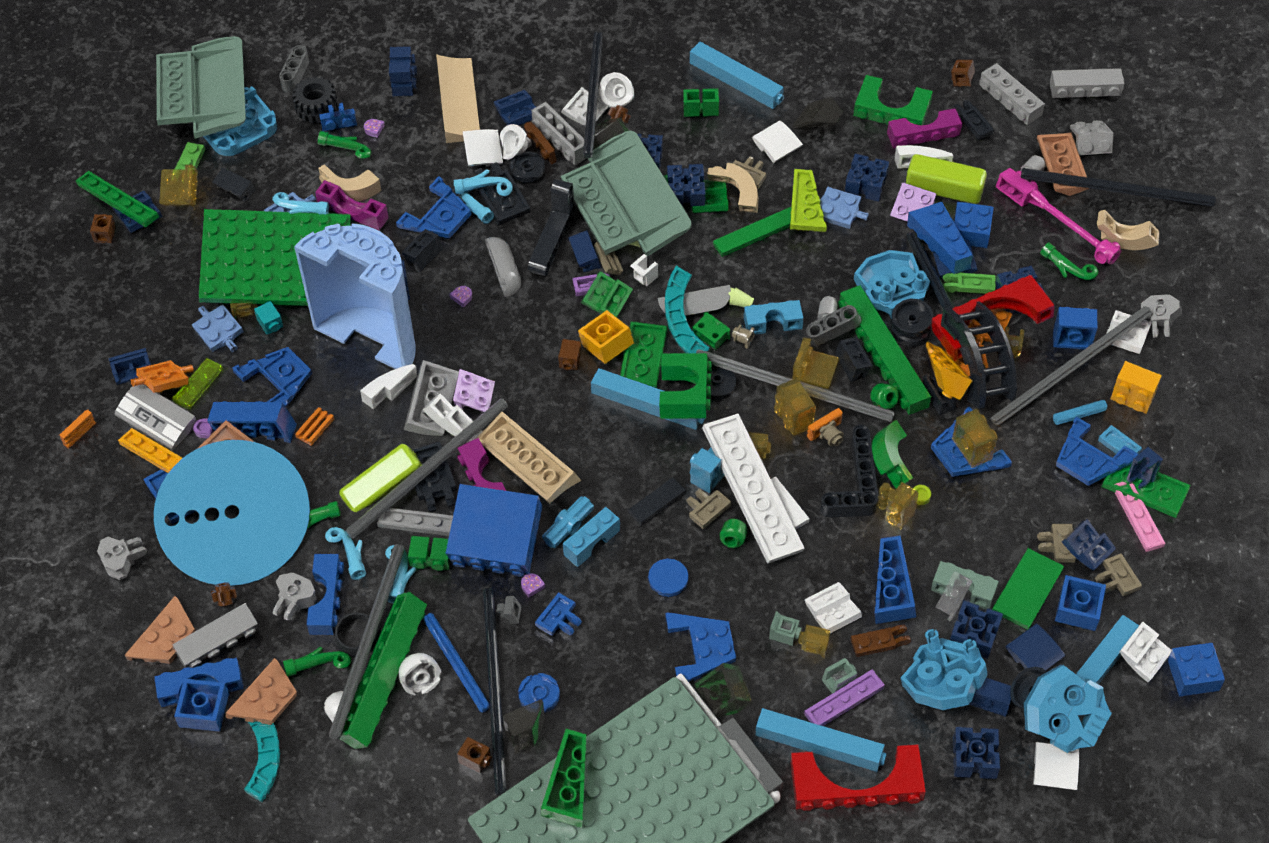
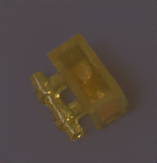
M903 482L896 490L892 489L889 483H883L879 489L878 505L881 510L887 508L885 519L891 525L902 529L915 513L919 493Z

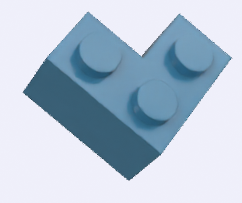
M702 448L690 459V482L709 494L724 477V472L721 468L722 459L715 456L712 448L708 451Z

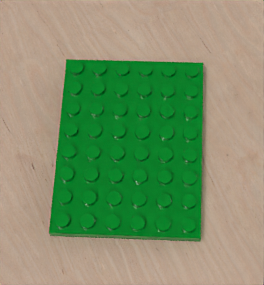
M204 209L199 302L265 304L271 301L273 305L308 306L294 246L310 233L314 232L315 234L325 230L326 226L335 224L350 226V214H290L289 212Z

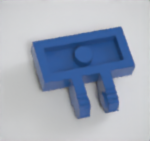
M343 103L339 104V111L334 112L332 105H328L329 113L320 114L323 131L357 125L354 109L344 110Z
M558 592L535 621V626L551 636L558 628L571 636L574 633V629L563 621L567 618L569 622L576 626H579L582 621L575 614L571 613L575 607V602Z

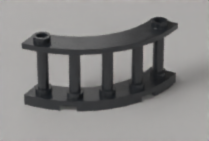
M980 301L976 302L975 312L958 315L950 307L943 308L941 326L949 332L954 340L959 341L965 365L968 364L970 376L968 377L972 382L968 386L967 401L978 409L985 407L986 398L1002 394L1009 400L1014 401L1017 392L1013 353L1008 338L994 314ZM975 319L981 326L970 328L964 321ZM988 333L993 345L978 347L973 335ZM997 352L1000 365L984 368L981 355ZM1001 373V386L986 389V376Z

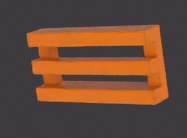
M318 407L295 433L296 438L312 446L332 423L334 415H329L327 411H322ZM324 418H326V420L318 428V425L323 421Z
M837 408L808 426L809 430H807L809 440L813 441L821 435L820 429L834 420L836 422L835 427L841 424L843 412Z
M89 410L84 411L60 434L63 445L68 449L96 424L92 416L93 414Z

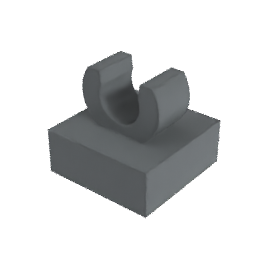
M506 596L505 604H498L496 612H501V618H507L511 624H519L521 604L514 596Z

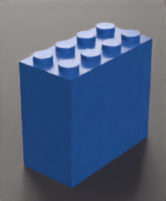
M460 484L446 549V555L451 563L461 568H464L465 565L473 566V569L484 571L485 568L492 569L493 572L503 574L504 571L512 572V575L519 577L529 574L542 511L539 496Z

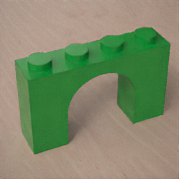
M869 75L865 76L855 102L853 116L884 124L906 118L915 125L924 124L931 105L933 91L916 87L912 100L908 105L902 108H890L883 105L878 99L883 79Z
M707 353L662 354V380H685L694 383L695 386L686 391H660V419L706 418V412L710 411V399L707 398H711V386H707L711 385V373H708L711 372V361H708Z

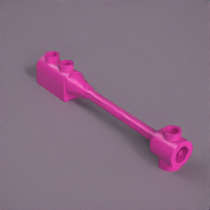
M1011 168L1000 173L996 188L1023 207L1031 203L1047 210L1096 247L1094 256L1100 264L1107 262L1111 265L1118 259L1121 249L1117 242L1111 243L1107 239L1099 241L1049 204L1048 200L1039 191L1035 181L1029 182L1026 179H1022L1021 171L1015 172Z

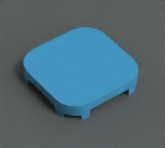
M252 86L250 88L244 87L245 122L240 126L203 136L220 155L233 156L268 139L277 130L274 111H270Z

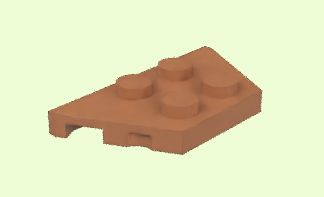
M174 596L125 654L126 659L133 661V658L144 659L145 662L159 661L160 663L171 664L176 658L177 654L172 644L195 632L177 597Z
M275 658L226 712V718L239 717L245 718V721L248 722L257 721L262 724L272 725L294 700L297 691Z

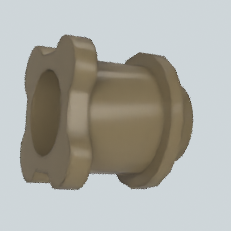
M743 325L735 327L732 332L734 342H741L748 349L754 339L755 328L752 327L748 330L743 328Z
M834 420L820 429L821 435L819 437L822 440L826 439L829 446L840 445L844 433L835 427L836 422Z

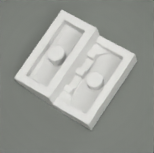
M581 87L562 109L561 113L582 125H586L588 91ZM599 94L596 121L608 108L600 99Z
M781 121L776 122L752 137L761 152L765 151L773 164L803 145L797 136Z
M498 130L463 131L468 167L480 165L488 167L495 162L499 165L503 164Z
M1116 310L1107 333L1132 315ZM1142 321L1111 345L1140 354L1152 322Z
M839 582L805 599L810 612L827 635L862 617L859 608L850 600V594Z
M1142 622L1119 652L1126 662L1144 680L1149 682L1168 658L1171 649L1157 639L1158 633Z
M1036 742L1033 785L1077 790L1079 748L1066 753L1051 744Z

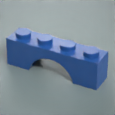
M314 554L312 571L316 582L324 585L327 590L324 598L319 603L308 608L307 628L309 635H334V628L338 623L336 609H340L338 591L342 590V580L339 578L340 574H343L344 564L340 562L338 554Z
M227 658L221 662L205 663L199 667H187L181 671L164 672L159 676H154L157 698L161 707L178 704L184 679L225 683L228 692L244 689L237 658Z

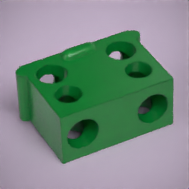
M705 312L704 316L693 326L694 334L714 350H717L727 339L731 338L730 328L708 312Z

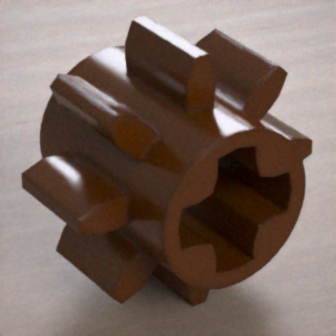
M618 104L616 108L611 107L608 113L611 116L610 121L621 126L623 122L628 123L631 117L627 114L629 109Z
M229 582L216 584L215 590L211 591L213 602L218 601V606L230 605L233 603V598H237L235 586L230 587Z

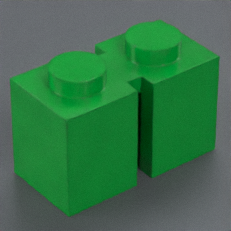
M718 88L702 89V103L699 100V89L683 90L684 117L700 116L701 113H703V116H719Z
M411 537L408 553L410 567L422 569L431 566L435 570L450 569L451 561L446 555L448 539L433 538L431 548L429 537Z

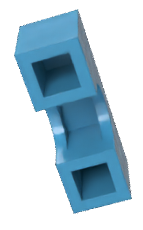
M800 301L744 307L746 329L750 330L753 327L755 328V335L766 333V323L772 320L779 321L783 325L784 331L802 329L803 314Z
M605 507L563 543L564 556L575 566L579 567L592 555V549L599 540L602 539L607 543L620 531V519Z

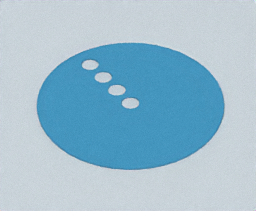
M246 440L214 442L186 455L165 477L155 501V531L166 556L188 576L213 585L229 582L230 586L248 584L263 579L277 571L297 551L309 522V498L305 484L296 468L274 449ZM235 505L239 508V515L236 518L230 519L225 516V509L228 506ZM216 508L219 511L218 519L208 521L205 518L206 510ZM190 510H195L199 513V520L194 524L185 521V514ZM169 513L178 514V524L168 526L165 523L166 515Z

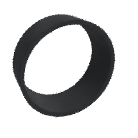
M356 612L344 616L335 628L337 648L339 651L349 654L350 657H356L359 646L350 647L343 644L337 634L340 628L351 620L363 619L368 621L369 616L364 613ZM377 629V632H376V635H375V638H374L372 647H371V649H370V652H372V651L374 650V648H375V646H376V644H377V641H378V639H379V637H380V634H379V630H378V629Z

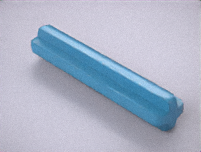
M1105 400L1096 401L1053 415V421L1056 425L1074 420L1076 416L1082 418L1106 411L1108 406Z

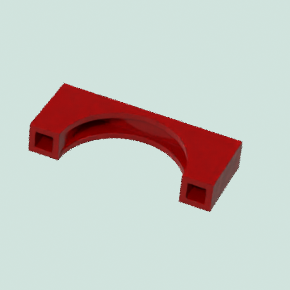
M1029 275L952 309L958 315L975 312L976 302L980 301L989 310H1016L1026 314L1039 324L1054 317L1055 305L1032 275ZM938 314L932 318V331L954 361L963 358L960 352L961 345L959 341L954 340L949 332L941 326L942 314ZM968 320L964 322L967 326H969L973 320Z
M919 745L897 746L895 754L896 764L891 774L880 784L862 790L843 788L827 779L819 770L813 752L791 753L790 763L796 809L809 811L820 807L824 809H832L835 806L852 808L856 805L864 804L866 806H875L879 803L895 805L899 802L913 804L923 801L926 791Z

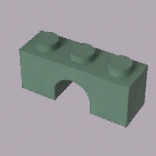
M940 561L933 579L931 591L950 597L955 588L965 587L972 594L970 603L979 605L980 608L987 610V608L990 609L999 581L994 580L990 576L977 574L970 569H962L952 563Z

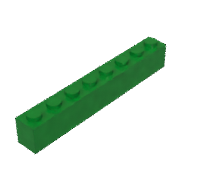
M861 285L841 292L840 301H838L839 308L852 305L861 316V323L855 328L856 335L859 339H862L866 351L872 355L875 366H879L884 380L888 381L890 385L898 390L899 403L902 409H905L908 415L929 408L930 394Z
M411 592L397 595L356 690L340 740L354 749L367 747L371 743L372 734L380 722V715L388 703L387 699L391 690L395 686L400 665L410 651L412 639L416 636L418 625L425 615L424 611L427 604Z

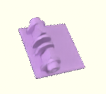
M902 183L890 216L908 222V212L935 204L936 193Z
M460 369L453 397L454 405H458L461 409L468 406L485 412L490 408L495 382Z

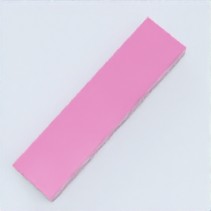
M1120 482L1116 483V485L1123 486L1127 485V483ZM1129 484L1133 492L1139 494L1134 484ZM1116 490L1115 494L1145 551L1148 552L1164 547L1165 542L1143 501L1139 499L1136 501L1134 500L1135 497L1130 495L1126 497L1122 492Z

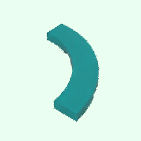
M676 265L669 278L665 293V315L668 327L673 338L685 353H696L698 349L708 352L710 347L704 344L691 331L684 312V293L692 275Z
M257 721L248 722L257 739L258 763L253 776L244 790L255 799L263 802L270 792L278 773L280 743L274 723L269 725Z

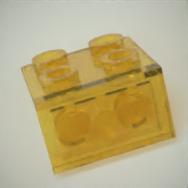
M185 165V170L163 169L161 171V205L196 204L197 170L193 165Z
M804 337L793 366L792 379L829 389L839 358L813 351V347H810L811 339Z

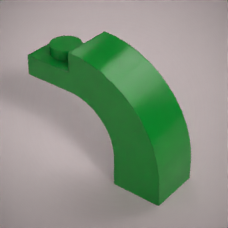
M897 420L877 432L872 442V454L880 474L886 473L896 489L913 478L898 453V443L907 435Z

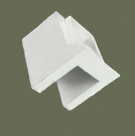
M645 254L631 265L634 268V278L646 286L658 277V264L654 262L647 268V256Z

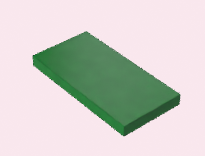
M639 322L630 323L634 344L625 349L620 376L657 388L668 326Z
M1131 464L1106 476L1102 485L1103 488L1115 493L1116 490L1120 491L1126 497L1127 495L1135 497L1134 500H1142L1144 505L1174 518L1177 517L1191 486L1158 472L1156 480L1153 483L1150 482L1144 488H1138L1139 484L1142 483L1141 479H1136L1132 482L1139 493L1137 494L1131 489L1129 485L1131 483L1126 480ZM1124 482L1127 485L1118 486L1116 483Z
M1028 548L992 610L1002 613L1003 618L1028 630L1062 573L1064 566Z

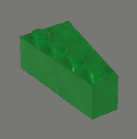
M569 729L565 730L541 806L542 817L582 828L586 734Z

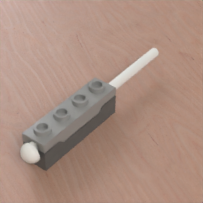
M682 673L677 675L676 678L679 679L770 795L774 804L778 803L781 797L780 792L782 791L783 781L736 720L731 718L721 724Z

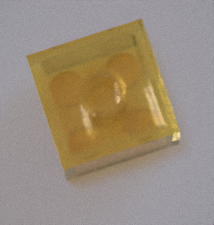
M798 378L778 385L774 410L783 419L786 430H790L793 436L809 430L808 426L814 423L816 406Z
M975 409L957 417L952 440L970 466L974 468L992 460L998 438L996 432L987 424L985 416Z

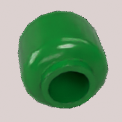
M880 383L873 387L870 397L874 405L883 409H891L897 404L899 393L894 386Z
M738 519L727 520L720 532L721 542L730 548H738L743 545L748 534L746 524Z

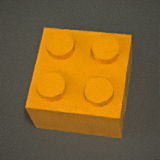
M608 310L578 330L583 347L604 364L634 344L630 328Z
M1125 361L1117 377L1111 400L1147 414L1162 375Z

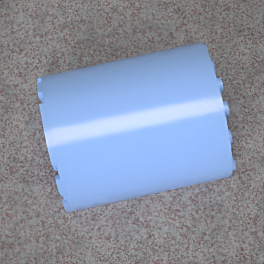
M340 224L326 226L325 230L315 234L312 232L300 240L294 248L313 328L343 344L356 331L384 345L375 356L376 360L394 369L413 364L416 345L401 257L393 242L380 231L360 224H352V226H340Z

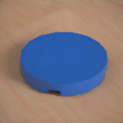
M663 559L653 564L649 570L648 581L653 591L655 590L661 596L672 597L680 594L688 585V572L681 562L675 559Z
M544 673L527 676L519 687L521 705L527 711L535 714L539 713L541 707V713L552 710L560 698V690L556 680Z

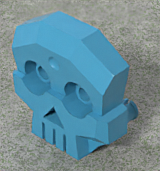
M889 250L868 257L854 273L856 285H861L875 309L888 313L891 319L893 309L901 301L910 298L924 301L925 294L930 285V280L924 271H919L913 253Z
M928 630L925 633L928 644L920 646L913 657L914 663L901 676L902 686L916 703L940 710L969 705L975 690L982 686L988 675L986 663L981 657L979 648L976 647V642L968 639L962 644L943 638L939 639L937 630Z
M1059 665L1039 676L1024 702L1025 730L1049 738L1051 745L1066 753L1078 748L1094 747L1102 729H1104L1106 722L1112 714L1105 701L1103 687L1089 679L1082 680L1064 665ZM1070 691L1075 692V697L1072 699L1069 697ZM1078 715H1085L1082 722H1080ZM1055 719H1059L1060 724L1057 727H1055L1053 724Z

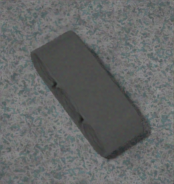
M298 45L292 49L280 72L279 77L282 90L286 93H291L295 89V85L300 83L309 65L305 46Z
M847 305L808 325L806 331L814 344L821 345L858 327L861 323V316L854 306Z

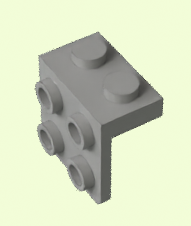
M1093 121L1087 124L1085 122H1076L1070 125V129L1076 135V148L1079 155L1112 153L1113 132L1103 121Z

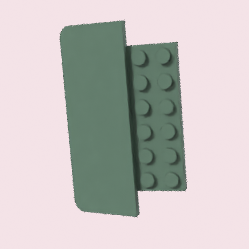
M218 38L192 46V51L156 54L158 125L193 122L194 138H199L240 126L245 122L241 38Z
M626 131L606 141L593 150V157L588 158L589 164L561 176L562 181L573 183L574 202L605 255L637 241L648 257L691 228L690 218L634 131Z

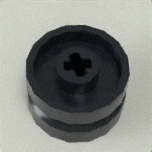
M913 298L903 300L895 306L892 313V334L898 343L904 346L916 347L923 345L930 339L933 318L931 307L926 302Z
M1026 668L1013 680L1010 688V697L1013 703L1022 711H1024V702L1037 678L1047 673L1043 668Z

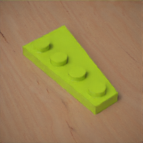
M794 169L790 229L826 232L827 227L824 222V215L821 210L812 170Z

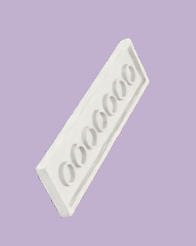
M739 414L704 424L702 429L715 456L722 459L721 468L767 564L803 552L804 546Z

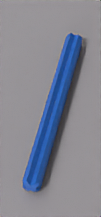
M432 613L423 617L425 624L479 711L483 713L489 710V702Z

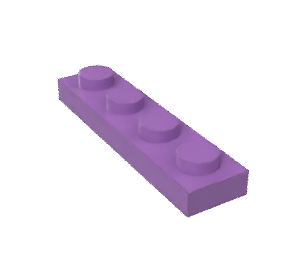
M870 670L805 710L804 715L810 723L824 726L883 690L885 685L876 673Z

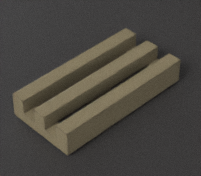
M596 242L594 249L605 273L621 275L623 269L615 252L613 251L605 255L599 243Z

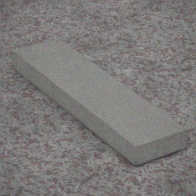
M389 508L379 516L377 525L381 528L449 536L453 516Z

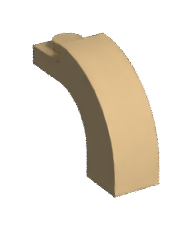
M727 163L726 169L718 166L708 168L707 175L709 181L730 183L738 188L740 191L738 203L740 211L758 212L759 198L757 187L753 178L746 170L731 163Z
M325 165L319 167V179L322 183L326 180L340 186L344 193L355 201L366 200L381 191L380 179L369 169L355 178L345 179L335 175Z
M1106 210L1098 213L1097 226L1101 230L1102 240L1107 239L1111 243L1117 242L1120 245V249L1143 250L1159 245V230L1150 221L1135 226H1127L1115 221Z

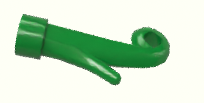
M324 131L319 133L318 145L355 150V155L360 159H366L371 156V150L366 145L356 142L357 137L334 136Z
M1049 242L1040 252L1043 257L1050 259L1058 267L1064 278H1067L1066 271L1086 280L1094 279L1098 275V268L1095 265L1087 264L1081 270L1057 251L1056 247Z
M330 502L328 505L310 510L307 529L321 520L341 516L338 502Z
M319 647L298 659L284 660L283 665L288 677L295 675L296 672L333 661L335 667L344 669L351 664L352 660L350 655L345 652L321 653L323 648Z

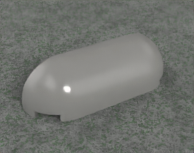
M489 237L485 239V243L504 297L511 296L521 287V277L509 245L503 239Z
M730 285L684 293L683 307L685 316L718 310L724 307L730 299L728 294L731 292ZM665 297L658 298L659 306L665 313Z

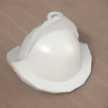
M613 72L602 78L598 93L602 102L608 107L616 108L617 104L625 106L634 98L632 83L623 74Z
M507 125L500 133L502 158L505 160L521 155L532 145L531 139L526 137L527 134L518 125Z

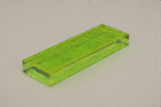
M206 358L188 379V384L183 385L176 393L173 401L190 409L223 370L222 365Z

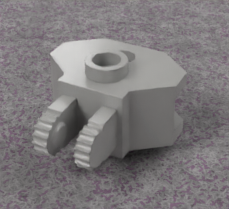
M1171 295L1148 297L1141 303V308L1146 306L1151 309L1152 314L1146 319L1152 322L1153 338L1159 335L1158 326H1164L1165 337H1170L1172 322L1182 315L1180 301Z
M106 537L100 541L97 552L110 577L118 580L126 578L131 566L135 564L134 560L143 557L147 553L145 547H139L142 545L140 537L126 542L124 539L119 541L111 537Z
M295 573L280 575L276 580L279 600L273 609V614L278 616L284 607H288L285 611L284 619L290 620L296 611L299 612L300 609L315 605L318 599L311 581Z

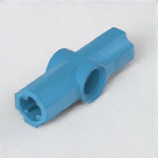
M581 496L568 510L564 509L557 515L555 523L542 535V539L549 547L556 548L569 534L572 535L579 529L581 521L594 509V505L588 498Z

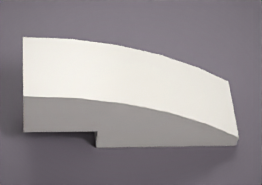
M908 145L896 146L895 162L897 168H908L914 154L951 162L953 159L952 153L935 148Z
M414 364L403 366L376 378L360 390L362 401L372 409L386 397L392 401L417 378L416 366Z
M441 394L434 397L423 409L432 420L453 436H457L473 422L458 405L453 407ZM480 430L466 443L476 439L483 431Z

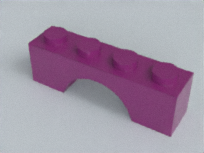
M956 109L939 111L937 119L929 125H915L906 118L889 121L887 134L893 148H896V146L921 144L923 142L959 136L962 123Z
M326 180L323 181L315 192L317 202H329V211L337 214H350L351 220L380 231L388 220L386 204L370 199L367 203L357 202L347 196L340 186Z
M479 438L458 447L460 455L457 457L462 467L466 465L468 470L465 473L469 481H474L475 485L473 486L506 491L502 482L493 483L482 478V472L490 461Z

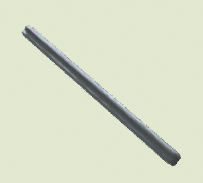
M1144 306L1000 410L991 417L993 425L999 426L1144 321L1152 314L1151 309Z
M698 349L696 353H707L708 361H711V365L889 422L893 420L894 411L883 409L864 401Z
M500 398L348 527L346 529L348 536L355 538L456 452L458 447L464 445L508 407L507 402Z
M395 544L329 732V737L339 740L404 553L403 545Z

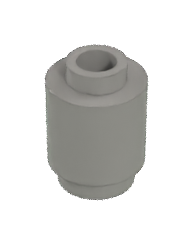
M1034 155L1021 167V170L1022 168L1043 171L1046 167L1045 161L1042 157Z
M826 296L820 301L818 319L838 309V303L835 298Z

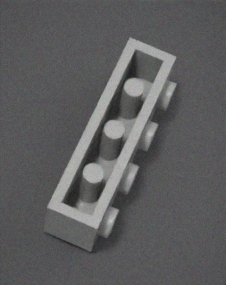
M997 63L981 73L979 85L1026 125L1042 116L1045 103Z
M1121 69L1052 71L1049 82L1052 98L1121 96L1124 87Z
M544 102L532 110V123L535 124L547 140L553 143L557 150L564 154L568 161L577 165L586 159L583 157L584 138L553 108Z
M246 603L172 644L173 649L184 668H194L202 663L201 660L206 657L213 658L220 653L219 650L225 646L227 648L234 646L238 643L239 638L243 636L247 638L256 632L255 629L258 628V623Z

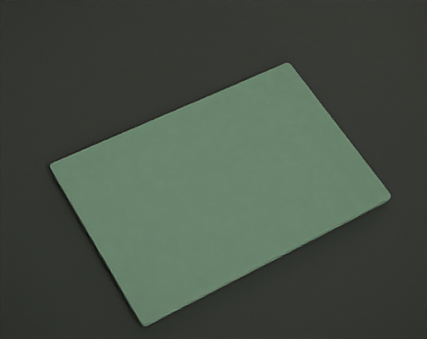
M674 677L586 737L582 828L541 816V806L556 758L468 818V822L483 843H723L773 808L774 801L679 679Z

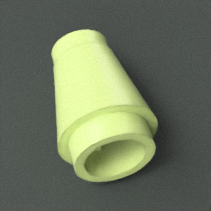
M730 288L731 292L728 293L730 295L729 305L740 307L752 305L754 298L738 288Z

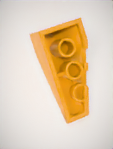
M927 342L926 348L937 384L943 390L942 394L950 399L955 397L960 400L972 380L941 347Z

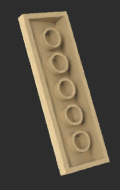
M437 55L446 143L464 141L463 131L480 130L471 58H450Z
M503 412L477 437L485 449L549 504L565 490L581 481L573 470Z

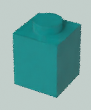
M271 301L254 309L257 321L267 335L283 327L281 316Z

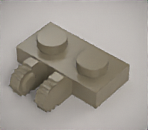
M749 157L744 164L735 160L733 164L746 170L753 178L757 189H759L766 179V173L761 171L764 163L759 161L753 168L751 167L754 162L753 157Z
M698 489L695 494L702 501L701 504L691 496L687 499V503L694 509L689 513V518L702 529L707 527L731 506V501L718 490L708 496L701 489Z
M1052 524L1051 532H1039L1037 534L1038 541L1047 542L1038 545L1039 551L1054 552L1055 562L1075 563L1076 557L1061 542L1073 531L1072 524Z
M1122 553L1104 560L1103 566L1107 571L1095 577L1097 583L1104 582L1110 577L1113 581L1105 584V593L1118 588L1122 596L1140 590L1142 587Z

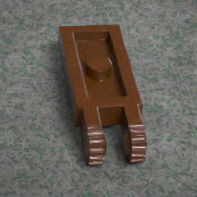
M526 122L524 125L526 136L531 139L535 148L540 149L542 157L545 160L548 159L551 165L557 162L554 148L534 123Z
M897 625L893 628L851 636L856 657L893 650L896 647L911 643L910 636H901L895 640L893 637L907 632L906 625Z

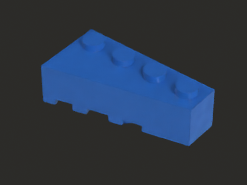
M943 202L908 212L907 226L917 233V237L920 240H924L928 244V248L939 256V259L953 274L971 269L973 255Z
M278 401L213 402L207 420L214 431L227 420L249 437L256 438L257 435L267 436V440L274 441L276 438H283L284 442L291 443L297 423L283 402Z
M901 536L880 539L875 622L879 624L915 618V603Z

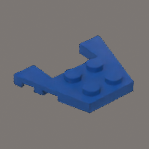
M438 176L429 186V189L441 198L421 220L405 212L396 222L398 228L420 233L426 229L438 234L439 237L450 239L469 218L471 210Z
M289 347L267 354L265 358L257 361L253 359L248 361L246 365L240 367L236 365L232 368L233 372L243 382L260 371L280 391L279 394L267 402H283L285 407L288 406L312 374L311 369Z
M970 407L931 444V449L952 477L1008 468L1012 464V461L1002 449L984 457L965 432L966 429L979 423V418Z
M1076 416L1056 463V466L1089 486L1128 466L1138 455V453L1124 445L1112 458L1085 442L1082 438L1090 430L1091 425Z
M665 613L668 633L690 631L696 663L694 665L675 667L676 676L682 673L688 682L693 679L695 681L710 671L714 672L736 661L729 621Z

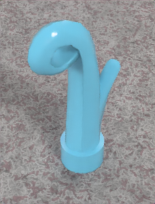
M485 170L481 174L469 179L454 180L456 194L497 185L498 194L507 196L512 192L513 187L506 178L485 177L489 170ZM505 185L507 186V189L501 190V187Z
M469 191L459 194L466 203L465 205L484 224L493 220L494 213L474 199L468 193Z
M284 192L276 193L273 196L274 203L280 207L290 209V214L318 213L326 215L329 212V202L289 200V195Z
M338 527L330 528L326 532L325 538L332 543L343 540L351 579L359 580L365 577L366 570L361 560L362 540H358L355 547L353 540L345 530Z
M394 545L389 546L385 551L388 559H390ZM405 549L387 600L394 604L397 595L404 593L408 580L416 571V568L413 567L407 572L408 556Z

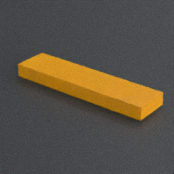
M133 428L118 440L120 445L167 473L182 459L179 455Z

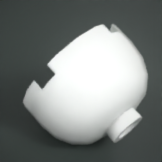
M415 653L405 658L401 663L399 680L407 693L416 695L415 692L422 691V694H425L434 689L439 683L441 669L433 657L424 653Z

